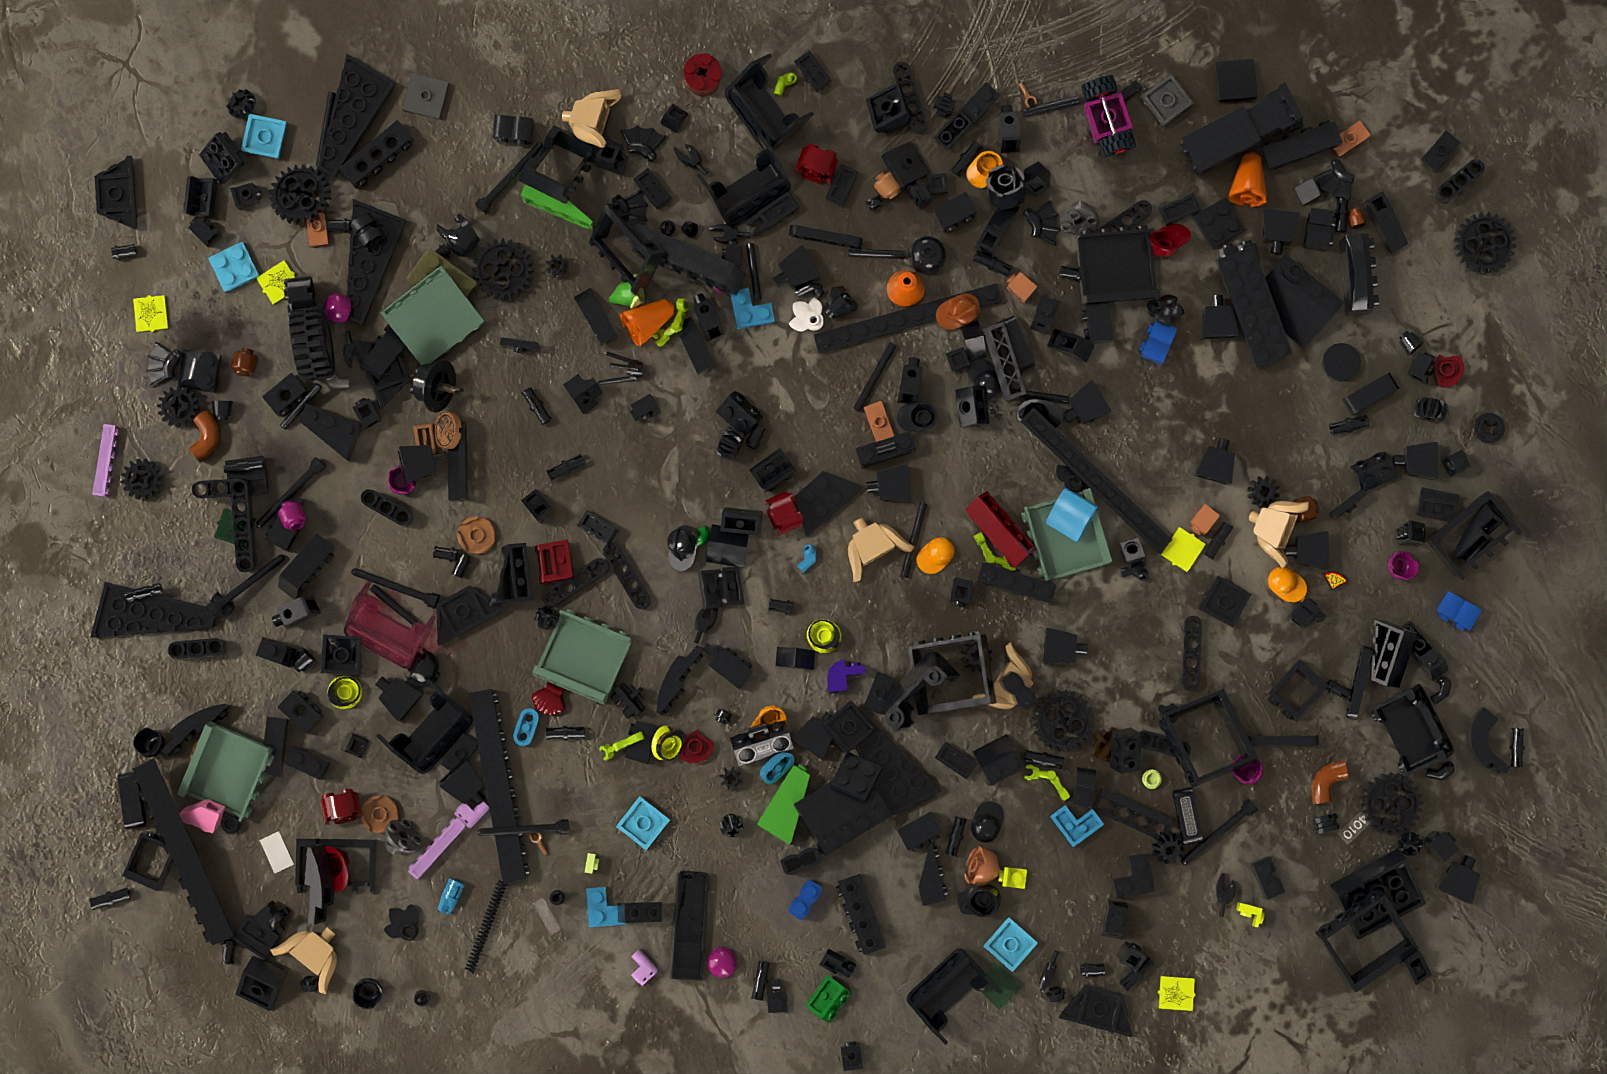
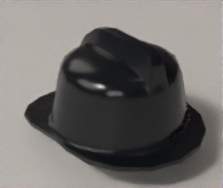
M1031 398L1024 401L1017 410L1019 421L1033 407L1055 428L1063 420V411L1060 406L1054 402L1039 398Z
M688 525L678 527L669 534L667 539L669 562L678 571H686L691 568L696 557L698 535L696 530Z

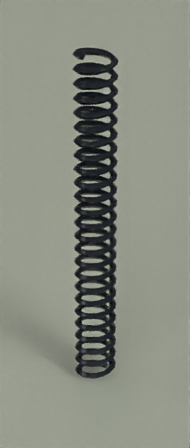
M500 880V883H496L499 887H495L499 891L494 890L493 892L496 894H492V896L495 898H490L495 902L490 901L489 903L492 905H488V907L491 909H486L491 913L485 912L488 916H483L487 920L482 921L487 924L481 923L484 927H479L483 931L478 932L483 935L477 934L480 938H475L479 942L475 941L474 943L479 946L473 945L476 949H471L475 953L471 952L470 954L475 957L469 956L472 960H467L471 964L466 965L471 968L465 967V969L472 972V974L476 970L474 967H477L475 963H479L477 961L480 959L478 956H481L479 952H483L482 949L484 947L482 945H485L483 941H487V934H489L487 930H491V923H493L491 919H495V912H497L495 908H499V901H502V894H504L503 890H506L507 884H503Z

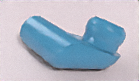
M811 544L804 546V560L797 565L802 573L816 562V549Z

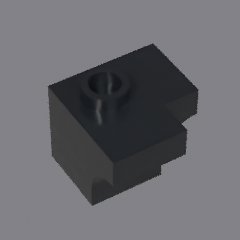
M605 138L607 144L604 148L600 147L598 150L596 167L623 175L629 156L622 153L623 144Z
M577 374L563 384L583 414L599 404L596 398L603 391L594 378L584 380Z
M1305 597L1300 600L1287 617L1303 629L1311 621L1323 622L1327 616L1320 611L1321 609L1317 606L1316 602Z

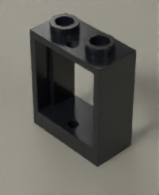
M1299 659L1266 695L1269 696L1268 701L1275 707L1280 706L1283 709L1282 714L1289 720L1292 718L1297 720L1328 685ZM1296 670L1317 689L1297 712L1276 694Z
M147 831V834H140L122 876L155 891H161L172 867L170 863L173 861L171 854L158 881L133 871L146 840L161 847L165 843V840L157 839V834Z

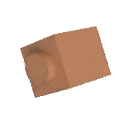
M1021 272L1017 276L1013 274L1007 281L1009 284L1007 290L1023 304L1037 289V286Z
M1204 504L1189 522L1192 526L1191 530L1198 535L1201 533L1205 535L1220 515Z

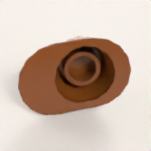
M968 293L957 295L943 302L938 307L936 320L944 329L953 330L960 328L977 318L980 311L979 301L975 296Z

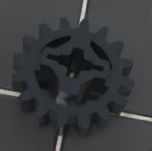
M177 386L176 390L170 387L169 393L163 391L165 397H159L162 404L157 405L158 408L162 409L158 412V415H164L162 421L166 422L169 420L168 425L172 427L175 423L177 428H180L181 423L187 427V421L193 423L192 417L198 415L195 410L200 409L198 405H195L199 401L198 398H193L195 393L190 392L188 394L189 389L185 387L182 391L181 386ZM183 395L189 399L190 403L184 401ZM181 404L182 408H179L178 410L175 409V406ZM167 410L173 412L174 419L168 415Z
M137 458L136 464L130 461L131 467L125 466L124 469L127 472L121 473L125 480L120 482L126 485L123 490H130L128 495L130 497L135 495L137 500L141 496L144 500H147V495L155 497L153 492H160L157 487L158 485H163L159 481L160 478H163V475L158 474L161 469L159 467L154 468L156 463L152 461L149 464L148 459H144L142 463L141 459ZM139 467H148L149 470L142 471ZM141 475L145 477V478L143 479V480H144V483L138 482V481L141 480V479H140V476H141ZM138 487H142V489H144V491H143V492H138V491H136V490H134V489H135V488L137 489Z

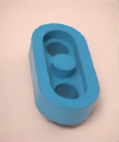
M525 709L519 716L513 739L520 746H527L533 740L539 722V714L534 709ZM527 715L533 716L531 722L526 720ZM522 733L527 734L526 740L520 739Z
M789 751L773 756L761 768V779L767 784H773L778 781L793 766L794 756Z

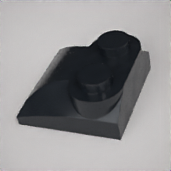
M899 83L866 99L873 128L877 133H888L911 119L912 111L907 107Z
M183 350L178 386L216 393L222 355L212 352Z
M323 634L320 673L360 676L362 637Z

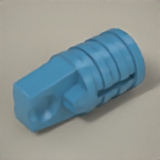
M449 878L446 888L441 895L438 910L450 915L461 896L465 884L456 879Z

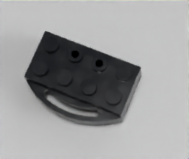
M1369 233L1347 234L1339 241L1345 315H1369L1379 306V296L1373 293V288L1378 286L1377 276H1372V269L1376 268V258L1370 256L1371 250H1374L1375 247L1374 238H1369Z

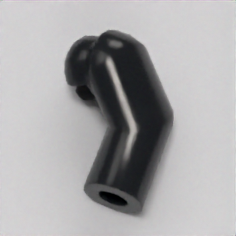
M806 283L796 288L795 293L798 297H801L809 292H814L815 297H820L824 295V290L821 284Z
M1126 567L1120 569L1123 578L1130 575L1135 576L1141 581H1146L1149 578V572L1144 567L1128 571Z
M1446 676L1438 679L1440 689L1430 697L1435 705L1450 694L1452 683Z
M1447 761L1440 770L1428 768L1426 777L1445 780L1454 773V764Z

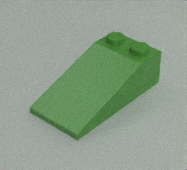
M525 184L521 193L524 203L594 231L593 221L570 201L564 204Z

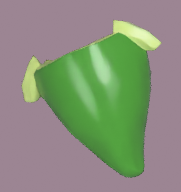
M622 282L609 297V303L630 308L643 306L645 304L644 289L642 287L636 294H633L630 291L632 286L629 282Z

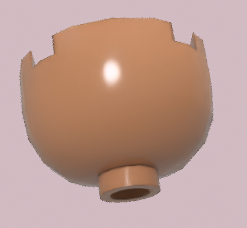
M978 846L979 849L974 848L968 857L966 867H969L968 873H964L965 881L969 884L984 886L990 884L999 876L1000 867L997 856L991 850Z

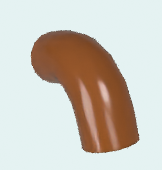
M209 410L201 412L193 420L199 428L201 435L199 440L189 449L200 463L211 455L219 441V426Z
M1345 760L1325 765L1316 773L1311 788L1313 805L1332 802L1331 786L1337 781L1348 780Z

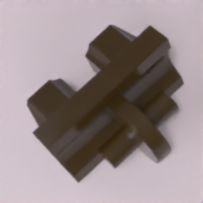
M1111 727L1108 732L1103 730L1100 735L1097 733L1093 734V737L1097 739L1093 744L1096 747L1092 754L1094 757L1110 763L1112 731H1117L1118 729Z

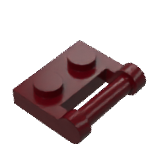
M568 540L534 546L535 552L538 555L541 576L539 577L540 584L574 578ZM550 550L552 575H548L545 551Z

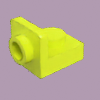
M1004 867L1003 871L1000 870L998 882H1002L1001 886L1025 889L1027 870Z
M1240 902L1237 903L1236 910L1241 911L1240 915L1252 917V914H1254L1252 926L1259 927V924L1263 923L1265 915L1262 912L1263 908Z

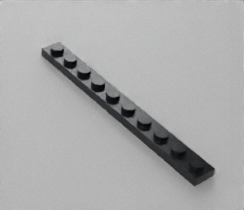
M997 283L963 292L975 296L979 301L980 308L1002 302ZM960 294L814 334L818 354L937 321L936 311L943 302Z
M1034 407L1023 417L1020 422L1155 551L1160 553L1172 541L1159 526Z

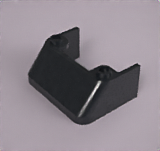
M771 54L751 62L725 90L727 101L762 149L764 148L758 138L759 135H762L771 148H774L800 130L814 115L813 112H810L800 118L795 113L784 116L765 90L764 86L768 83V74L763 66L772 57Z
M759 135L758 138L764 150L758 153L754 159L757 168L725 188L719 181L708 185L700 173L697 174L706 194L722 219L729 226L739 224L790 190L791 184L774 150L762 135Z
M429 678L426 682L435 690L430 697V705L434 710L409 737L403 733L397 734L390 742L379 733L376 736L392 753L420 774L429 772L472 724V716Z
M959 948L953 951L909 992L907 1003L927 1027L946 1045L948 1041L940 1031L945 1028L948 1022V1018L944 1013L972 987L976 991H983L991 985L999 994L1003 991L964 949Z

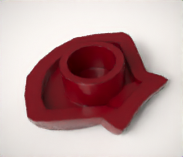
M1439 354L1433 364L1435 365L1433 372L1435 373L1438 385L1442 388L1455 385L1464 373V363L1461 356L1443 357Z
M547 682L546 687L531 695L535 708L545 715L554 716L566 709L562 696L564 688L555 686L552 683Z
M698 729L685 735V743L679 753V758L691 764L700 763L711 755L714 743L701 736Z

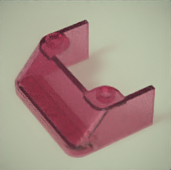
M368 580L353 601L344 627V634L346 636L362 637L363 647L401 668L408 669L414 663L427 640L436 617L432 615L426 625L414 623L411 628H408L378 611L379 603L377 599L368 594L371 582Z

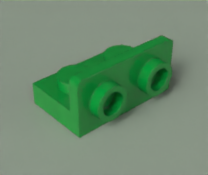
M827 975L805 1007L829 1023L837 1016L841 1005L847 1002L851 991Z

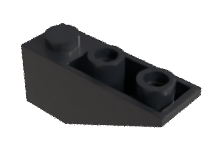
M1383 191L1362 204L1391 253L1408 244L1396 214Z
M1016 206L1005 211L996 209L975 248L989 256H993L1020 207Z
M1408 520L1398 525L1399 528H1396L1395 537L1396 540H1399V544L1422 545L1425 543V524Z
M1411 621L1403 625V628L1417 633L1411 655L1431 680H1436L1448 671L1446 660Z
M933 844L928 846L918 885L922 906L946 901L945 897L948 896L947 887L942 885L941 878L944 877L942 866H938L936 861L939 858L938 849L933 847Z

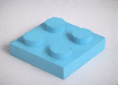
M249 114L241 147L242 152L279 159L287 122Z
M243 241L208 258L225 293L260 276Z
M639 796L616 827L647 850L670 819Z
M1008 917L983 947L1013 972L1038 942Z

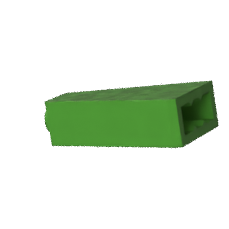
M800 764L797 767L793 765L757 825L789 845L792 842L799 817L793 804L804 798L810 777L807 774L809 770Z

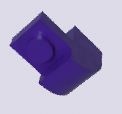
M845 659L833 664L827 675L828 692L847 691L846 676L865 674V666H861V663L857 662L849 663V667H845Z

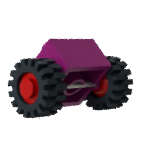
M1114 76L1098 77L1081 85L1085 101L1088 102L1084 104L1083 110L1094 143H1100L1104 157L1118 155L1135 148L1136 142L1132 133L1133 127L1122 93H1116L1118 88Z

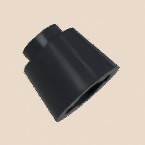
M1406 331L1399 337L1401 340L1399 344L1407 356L1414 353L1424 343L1413 332L1409 333Z
M211 401L213 416H216V420H228V416H231L233 401Z
M301 647L292 659L293 663L291 665L296 671L305 672L317 661L309 651Z

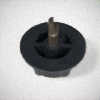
M439 360L433 365H418L414 382L410 388V393L418 401L424 402L425 407L434 413L444 410L450 403L453 394L464 392L463 388L456 386L455 369L447 360Z

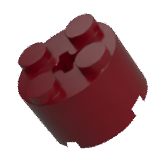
M708 53L696 54L689 58L684 65V83L690 92L707 96L718 89L721 82V66L713 56ZM699 73H706V77L703 78L702 75L699 76Z
M808 143L807 147L802 148L795 172L798 174V171L802 173L801 177L818 184H822V181H827L826 184H830L838 163L837 154L832 150L824 151L819 149L817 145Z
M783 492L764 500V505H769V509L766 511L774 530L779 529L778 536L801 527V521H803L800 510L796 511L794 506L796 501L792 493Z
M353 789L342 790L341 794L337 795L333 793L322 795L320 804L325 825H330L329 821H334L335 824L354 821L357 815L360 818L363 817L359 795Z

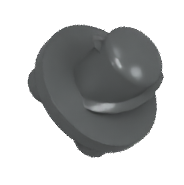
M1077 201L1062 213L1061 228L1063 231L1075 235L1081 234L1083 230L1095 231L1099 225V216L1089 207L1088 203Z
M407 819L402 821L392 820L385 828V835L388 839L384 842L385 847L393 855H398L401 852L414 853L422 843V838Z

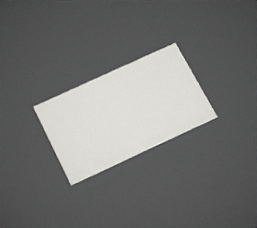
M279 831L260 840L274 873L294 865Z

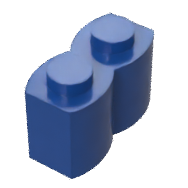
M1157 320L1154 324L1150 323L1147 330L1149 338L1147 341L1143 340L1139 349L1142 352L1141 357L1162 365L1178 328L1160 324Z
M1449 591L1444 594L1435 610L1438 613L1437 617L1445 622H1448V620L1454 622V627L1463 632L1472 629L1482 611L1480 608Z
M808 880L802 886L800 896L792 901L789 913L799 920L803 919L809 913L811 904L820 896L822 887L812 880Z

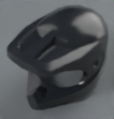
M459 213L454 218L455 222L460 223L458 229L450 228L448 230L439 224L435 226V229L452 252L458 256L466 257L467 254L473 251L480 240L471 225Z
M992 885L974 886L958 894V906L963 914L988 917L999 909L1001 895L998 889Z

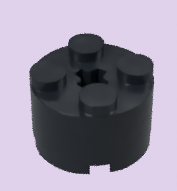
M1000 165L989 172V176L986 179L987 197L989 202L997 207L998 210L1005 211L1025 201V180L1019 168Z
M311 276L284 280L285 300H288L289 304L287 305L288 315L296 309L317 306Z

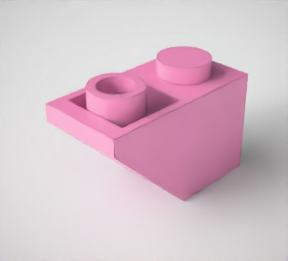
M206 799L185 807L180 812V816L184 823L194 825L204 832L213 834L220 824L226 806Z

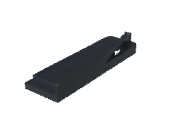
M683 870L678 872L676 876L675 906L671 927L669 959L670 979L703 980L709 876L705 872ZM685 892L683 906H681L683 894Z

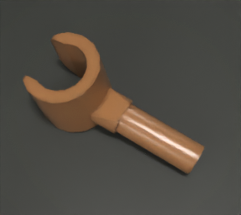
M1021 82L1019 86L1025 97V106L1030 107L1027 102L1028 99H1032L1036 105V98L1030 96L1023 82Z
M537 832L535 836L529 833L530 840L536 842L542 853L546 855L548 852L542 843L541 832Z

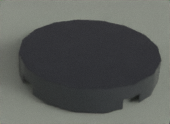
M1334 344L1323 355V370L1328 377L1336 381L1349 380L1360 369V355L1349 344Z

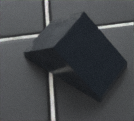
M972 321L960 327L969 362L987 358L984 336L979 321Z
M537 489L521 500L539 523H542L555 512Z
M777 647L775 666L814 670L815 650Z
M1419 950L1400 962L1415 985L1432 975Z

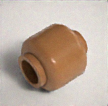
M883 171L875 177L877 181L874 184V188L882 198L892 199L902 191L890 171L888 173Z

